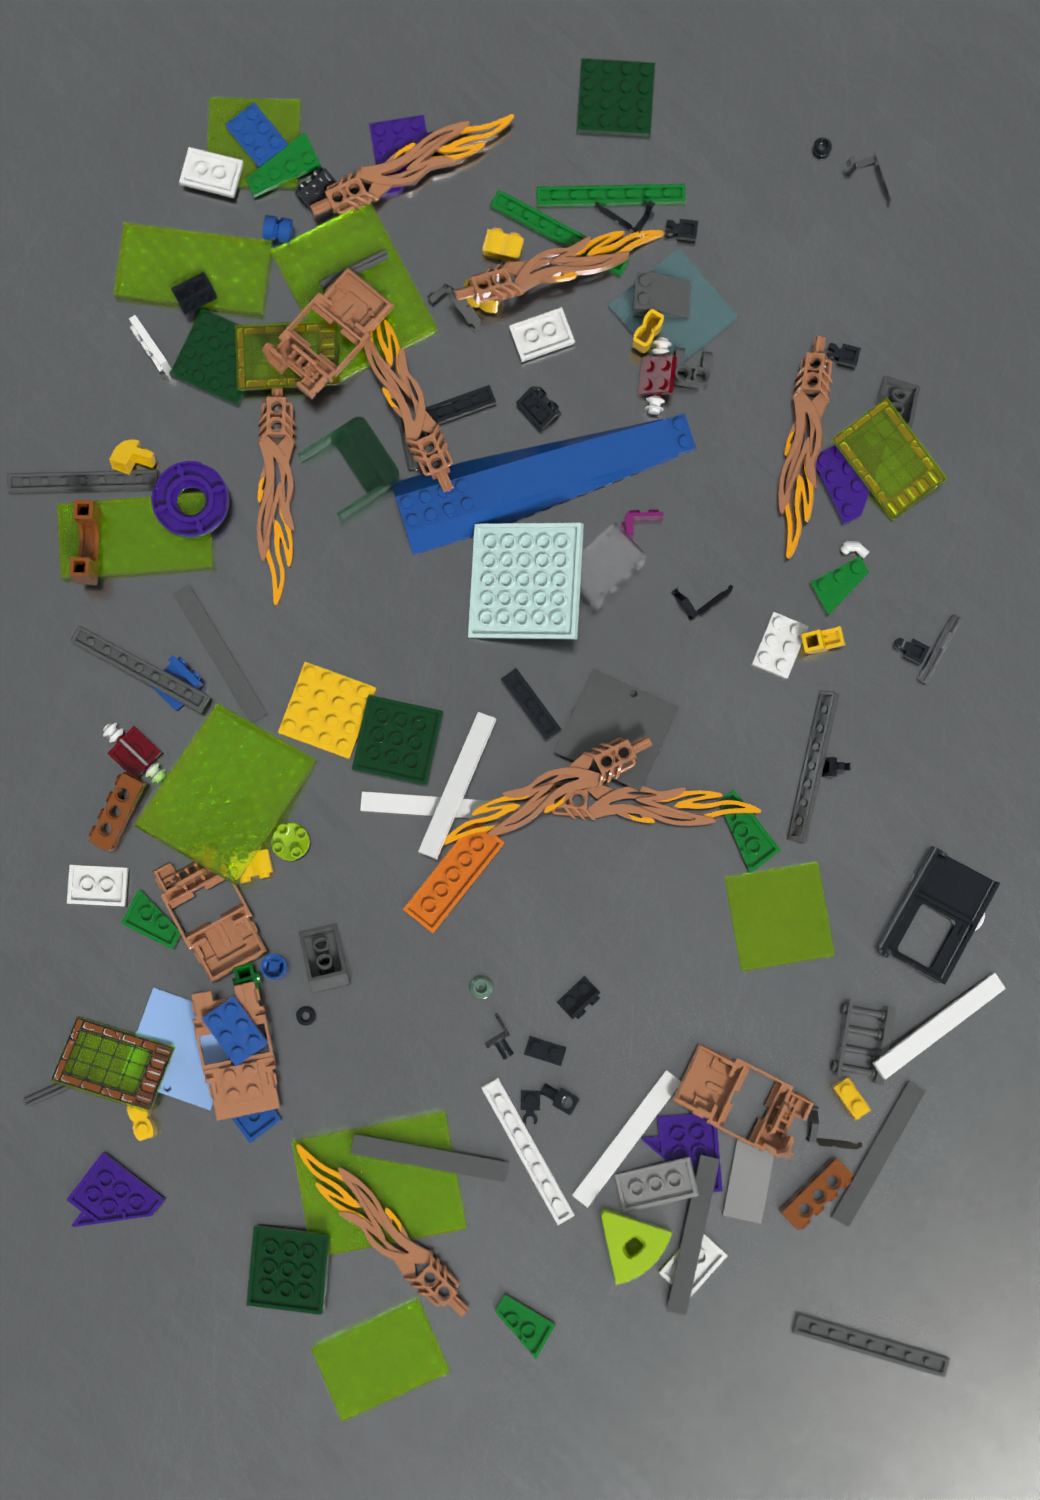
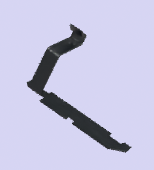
M649 200L644 215L633 228L630 223L606 207L603 208L597 201L595 203L600 212L612 220L618 221V224L630 231L632 229L634 232L639 233L649 219L653 206L656 205Z
M728 586L727 590L720 592L699 608L697 612L689 599L678 591V587L672 591V594L683 602L690 613L688 618L693 619L699 613L703 614L713 606L712 604H716L732 591L733 586Z

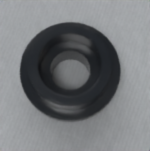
M818 138L814 142L813 150L818 156H826L831 152L832 144L827 138ZM823 145L825 149L821 150L819 146Z
M309 1006L299 1008L296 1013L297 1021L304 1026L312 1024L316 1018L315 1011ZM304 1012L309 1013V1019L305 1020L303 1018Z

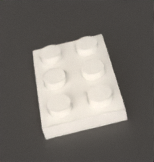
M189 147L179 183L183 186L234 198L244 162L243 160Z
M562 307L509 326L521 362L575 344Z
M136 315L129 318L132 324L129 327L152 359L159 372L163 370L168 375L171 372V367Z
M773 612L752 666L787 680L803 642L801 634L806 633L809 626Z
M70 865L67 904L126 907L129 868Z
M705 1234L702 1240L691 1296L728 1256ZM680 1248L659 1271V1274L671 1285Z

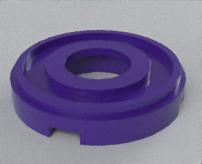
M184 461L168 467L159 476V480L152 490V507L158 521L169 532L183 538H198L213 532L223 522L229 508V493L225 482L216 470L201 464V462ZM187 488H197L205 495V507L195 515L184 514L178 507V497Z

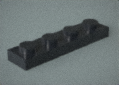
M490 385L428 406L426 407V412L438 425L495 405L496 400Z
M517 668L501 678V681L545 741L561 730Z

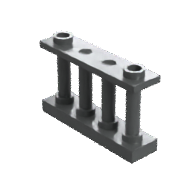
M847 999V1002H844L842 1007V1013L845 1015L838 1056L832 1065V1071L835 1072L834 1076L841 1077L842 1071L870 1076L873 1079L872 1083L883 1085L884 1079L875 1067L870 1069L844 1064L843 1061L845 1052L870 1056L877 1060L889 1051L896 1007L885 1006V1009L879 1011L853 1006L854 999ZM851 1014L880 1018V1021H883L882 1029L875 1030L850 1025ZM848 1032L875 1037L877 1040H880L879 1047L870 1049L846 1044Z

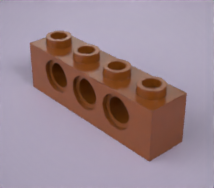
M123 772L117 776L114 782L116 786L113 792H109L106 798L107 804L104 809L100 810L97 816L99 821L89 832L91 837L88 842L108 852L114 851L147 784L146 781L129 772ZM123 788L128 791L127 799L121 796ZM114 806L120 809L118 816L113 814ZM106 823L111 825L110 833L104 830Z
M834 1157L779 1212L797 1230L800 1228L803 1230L810 1224L811 1221L809 1219L814 1214L817 1216L825 1209L823 1206L828 1201L832 1202L839 1195L837 1192L842 1187L846 1188L853 1181L851 1178L854 1175L837 1157ZM830 1176H835L837 1179L834 1186H828L827 1179ZM816 1190H822L823 1193L822 1198L819 1200L813 1198V1193ZM803 1203L809 1206V1210L805 1214L799 1212V1207Z

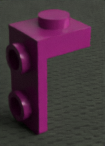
M651 509L648 512L629 510V513H625V522H621V533L625 534V539H633V520H662L663 512H659L658 509Z

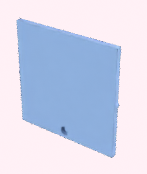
M153 988L135 1035L138 1038L141 1037L174 1048L157 1092L211 1110L213 1098L210 1096L209 1082L205 1083V1075L203 1074L194 1030L195 1024H193V1019L196 1018V1013H193L191 1003L193 1001ZM213 1034L200 1036L206 1065L229 1060L228 1055ZM131 1047L127 1060L131 1057L132 1062L127 1067L128 1061H126L122 1074L125 1072L127 1076H124L123 1080L138 1084L139 1081L133 1078L139 1079L141 1077L144 1066L138 1064H146L149 1052L137 1048L133 1052L134 1048Z

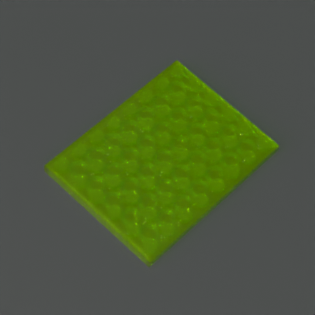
M372 204L362 206L363 208L360 210H350L290 240L289 243H284L270 250L302 311L319 292L322 295L325 293V290L320 286V280L385 249L389 256L388 260L357 275L393 303L394 309L385 319L391 325L400 349H405L438 332L432 316ZM313 310L305 316L308 324L328 323ZM382 321L380 323L383 340L388 348V340L384 321ZM337 325L339 366L356 345L340 333L342 328ZM375 329L373 331L374 345L380 356L385 359L386 357L380 346L377 330ZM391 335L392 350H393V354H395V353H396L395 343H394V339H393V337H392V335ZM364 347L341 371L339 382L371 366Z
M217 703L136 821L135 827L237 885L315 765L316 759Z
M446 1111L291 1141L307 1231L332 1234L330 1255L371 1248L373 1246L369 1243L362 1229L340 1216L339 1212L341 1211L332 1205L317 1189L315 1184L319 1182L343 1197L334 1187L317 1178L308 1169L298 1153L297 1144L303 1146L310 1154L329 1168L338 1171V1168L342 1167L363 1181L376 1195L383 1209L385 1210L388 1207L396 1215L405 1228L410 1240L467 1229L457 1173L351 1154L354 1134L453 1152ZM309 1160L313 1168L320 1174L338 1183L354 1199L359 1201L344 1181L325 1172ZM358 1186V1187L368 1196V1198L373 1202V1200L371 1199V1197H370L360 1186ZM330 1196L339 1204L369 1219L363 1207L355 1208ZM392 1219L393 1225L399 1230L397 1224ZM380 1225L385 1233V1239L390 1244L397 1243L392 1238V1236L382 1227V1225ZM371 1233V1235H372L381 1245H384V1243H383L379 1238H377L375 1235H373V1234Z

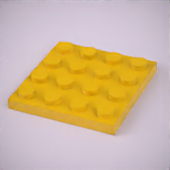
M304 662L278 733L350 759L360 734L367 698L369 695L374 696L377 688Z

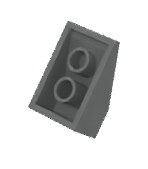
M636 272L633 315L645 316L648 311L654 309L663 314L664 317L689 318L691 281L658 273Z
M884 375L875 406L886 398L911 431L920 386ZM882 412L871 419L873 424L878 423L876 428L881 435L903 441L897 432L892 433L894 428L887 419H883L884 415ZM875 428L869 430L878 433Z
M337 924L300 931L299 937L311 992L350 984Z

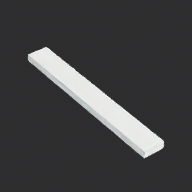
M480 712L477 713L419 848V853L434 859L438 858L495 725L496 718Z
M362 792L360 811L434 816L441 797ZM463 799L455 818L478 819L493 815L502 809L473 816L472 812L490 801ZM501 802L489 807L515 804V802ZM514 811L492 821H504L514 814Z
M992 972L874 1061L873 1065L881 1077L886 1080L1006 988L996 973Z
M665 1070L574 1191L573 1197L588 1208L676 1091L681 1082L679 1079Z
M499 1078L482 1086L484 1094L557 1225L575 1216Z

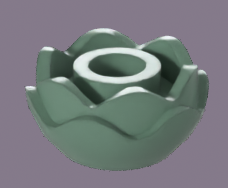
M485 975L475 976L469 984L472 996L477 999L488 998L494 989L491 979Z

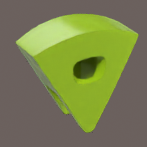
M603 1209L600 1213L616 1285L633 1280L650 1269L661 1257L672 1235L670 1229L609 1209Z

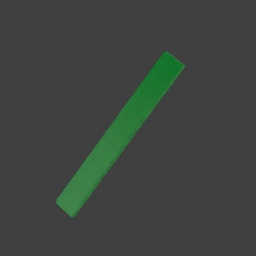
M685 184L536 187L537 207L596 206V201L600 206L647 205L649 200L656 205L685 204L686 190Z
M500 189L490 204V208L565 248L571 247L587 237ZM598 244L583 253L581 257H587L588 252ZM611 251V252L606 253V254H613V253H616V252H615V251ZM630 259L607 271L621 277Z

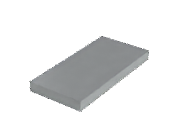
M738 1139L736 1140L723 1216L762 1223L774 1155L770 1154L768 1150L761 1152L758 1148H753Z
M691 1157L614 1174L623 1213L699 1196Z

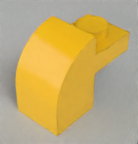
M133 439L118 444L109 458L113 470L130 475L135 463L153 468L156 463L154 453L147 448L142 449L139 440Z
M841 626L801 634L804 650L807 654L820 653L846 645Z

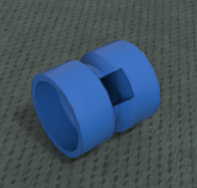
M266 215L263 223V239L274 241L277 238L279 242L290 243L293 232V219L282 217L278 220L277 216Z
M270 954L261 962V971L269 979H280L287 974L289 969L287 960L278 954Z

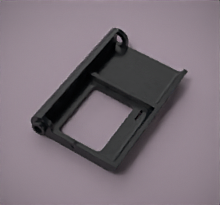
M931 846L876 945V948L879 949L877 953L886 958L891 956L931 979L946 985L1000 883L952 859L944 851ZM922 905H926L955 921L951 934L931 968L898 951L903 937Z

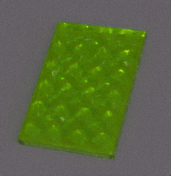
M419 1298L311 1347V1351L342 1422L451 1373Z

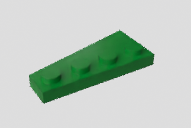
M306 132L302 133L246 178L254 198L322 167Z
M734 789L719 800L743 802ZM721 805V806H720L722 810H724V809H733V808H744V807L737 806V805ZM753 813L724 815L750 874L781 851Z

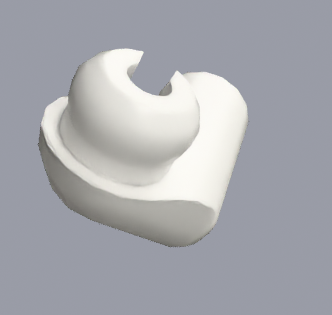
M845 541L840 548L844 554L855 551L863 559L870 552L858 541Z

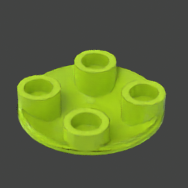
M297 823L281 824L273 833L272 849L283 860H297L304 856L309 848L310 838L308 832Z

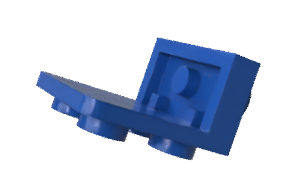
M172 655L168 659L170 664L163 671L198 690L203 686L199 681L202 677L194 669L190 672L186 668L188 663L182 657L176 658ZM152 687L174 710H178L183 705L178 700Z

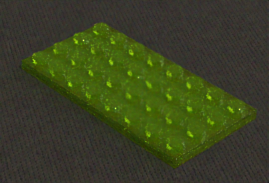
M124 223L113 296L179 305L171 288L205 272L218 298L200 308L263 315L273 242L271 240Z
M203 492L180 494L177 500L178 507L184 514L195 515L205 507V495ZM152 496L94 501L102 510L98 577L214 568L212 533L198 538H183L172 534L162 526L155 516L152 507ZM74 502L57 504L60 573L62 580L72 579L69 576L70 557H78L79 528L77 522L73 519Z

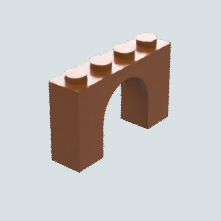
M74 500L73 519L77 522L79 528L78 557H70L69 576L77 584L97 585L102 510L93 500Z

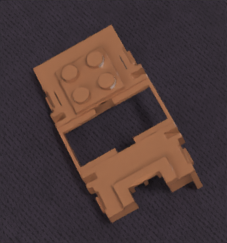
M347 267L335 282L329 285L325 293L322 295L319 292L278 337L280 340L278 345L276 344L273 347L270 342H267L261 351L267 362L281 375L287 368H290L300 376L302 380L296 383L298 389L313 399L316 392L318 393L327 382L332 383V377H337L366 345L365 340L372 338L371 331H374L394 309V305ZM311 310L316 312L330 325L334 321L342 328L340 333L356 345L338 367L322 353L317 355L310 349L312 345L293 330Z
M204 839L201 841L202 846L191 851L190 855L195 861L177 871L173 863L168 862L153 870L159 888L164 892L160 895L189 950L194 949V954L199 964H202L211 983H214L232 973L234 967L250 963L268 953L257 933L258 929L254 921L250 919L253 915L249 911V907L231 873L226 868L225 862L223 860L219 861L215 848ZM229 878L242 903L220 914L221 919L209 924V922H206L185 934L172 909L195 897L193 892L205 886L207 890Z
M255 981L236 984L234 986L235 994L256 1025L264 1023L270 1052L252 1055L237 1066L231 1063V1060L206 1065L200 1036L212 1034L201 1018L229 998L214 1000L216 995L212 994V991L201 993L195 991L191 995L193 1013H196L193 1024H195L194 1030L203 1074L205 1075V1083L209 1082L210 1084L209 1091L211 1098H213L217 1121L280 1108L276 1087L278 1083L276 1073L273 1072V1069H276L277 1066L265 1007L259 1004L260 995Z
M698 1044L672 1099V1102L693 1111L694 1115L700 1118L704 1117L706 1119L705 1123L713 1125L714 1128L753 1148H758L761 1152L768 1150L770 1154L785 1160L792 1159L794 1155L790 1151L795 1142L793 1141L795 1137H786L794 1117L805 1121L814 1104L807 1096L799 1092H793V1086L739 1058H735L733 1061L731 1057L718 1053L702 1044ZM751 1069L774 1081L775 1084L765 1103L768 1110L764 1119L758 1118L749 1140H746L723 1128V1125L733 1106L730 1101L735 1091H740Z

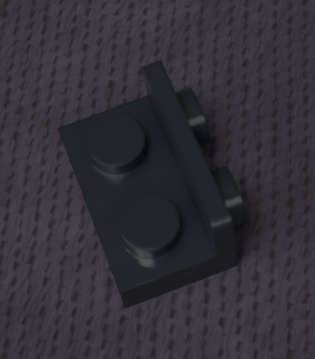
M326 168L315 169L310 174L311 178L307 182L304 180L296 187L298 190L295 194L300 196L309 208L311 205L325 199L327 187L337 182Z
M205 272L171 288L185 315L218 298Z
M533 386L521 396L516 404L540 430H543L561 412L558 410L559 406L547 398V393L543 388Z
M583 976L556 1003L572 1019L575 1017L579 1019L586 1013L584 1008L587 1005L591 1004L593 1006L600 999L598 995L601 992Z

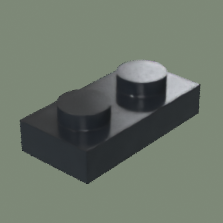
M529 1036L524 1055L561 1066L567 1047Z

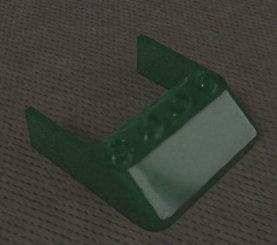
M363 417L351 419L298 453L299 459L303 462L328 445L334 444L367 492L366 495L337 513L340 521L381 496L399 479L400 475L398 467Z

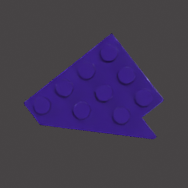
M424 115L369 123L376 165L385 163L400 149L411 143L417 145L425 137L435 132H427ZM410 164L402 167L401 169L384 176H391L403 173L406 171L407 167ZM405 186L391 188L381 197L400 194Z
M861 434L849 438L848 441L852 443L854 449L862 456L869 469H872V473L876 475L878 469L876 465L880 463L886 446L885 443L874 447L873 451L870 450L863 437L857 439ZM834 445L820 452L816 461V472L842 524L845 525L861 517L870 488L840 448Z
M694 1114L657 1116L659 1136L642 1137V1140L667 1162L691 1157L695 1176L700 1154L720 1159L717 1129L713 1125L705 1123L706 1119L704 1117L700 1118ZM720 1161L713 1192L723 1191Z
M102 1152L66 1200L81 1211L71 1225L78 1227L153 1216L165 1199L108 1154Z

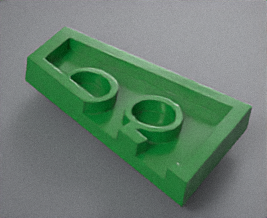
M861 556L809 583L827 616L867 576L869 571Z
M138 889L121 924L173 950L181 935L179 929Z
M504 1294L495 1313L536 1360L556 1324Z

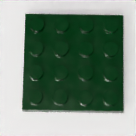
M581 58L576 132L650 137L655 63Z
M201 308L169 375L239 406L246 389H238L236 328L244 326ZM253 336L252 349L262 350L263 346L267 343V337ZM244 338L245 351L251 350V339ZM262 351L252 352L254 364H259L263 356ZM245 352V364H251V352ZM245 365L246 378L252 377L251 365ZM253 365V375L258 365Z
M368 695L352 770L427 786L443 711Z
M255 1225L253 1228L246 1306L323 1315L325 1312L332 1234Z

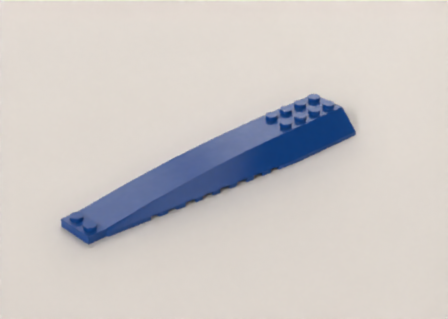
M684 413L670 418L449 466L450 473L447 474L454 488L445 493L438 479L433 480L431 475L425 476L421 474L391 483L412 553L416 555L474 537L475 524H508L516 520L518 521L551 506H556L561 502L574 499L599 487L612 484V482L627 478L637 472H642L675 459L678 455L695 451L696 445Z

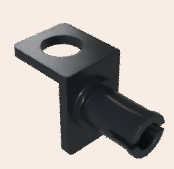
M496 1013L495 1017L504 1031L485 1042L487 1049L491 1046H496L502 1059L505 1060L508 1058L505 1050L509 1056H512L514 1052L505 1040L510 1034Z
M544 1084L540 1092L541 1095L554 1101L552 1106L568 1115L573 1114L580 1100L579 1097L571 1094L570 1091L563 1088L557 1090L548 1084ZM568 1097L572 1099V1106L564 1108L563 1106Z

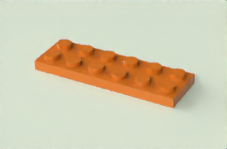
M476 823L469 826L466 831L485 826L481 823ZM481 832L459 839L403 910L431 933H434L503 847L505 842L499 837L488 836L489 832Z

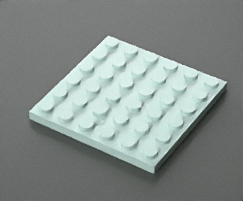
M475 524L468 637L577 639L584 524Z

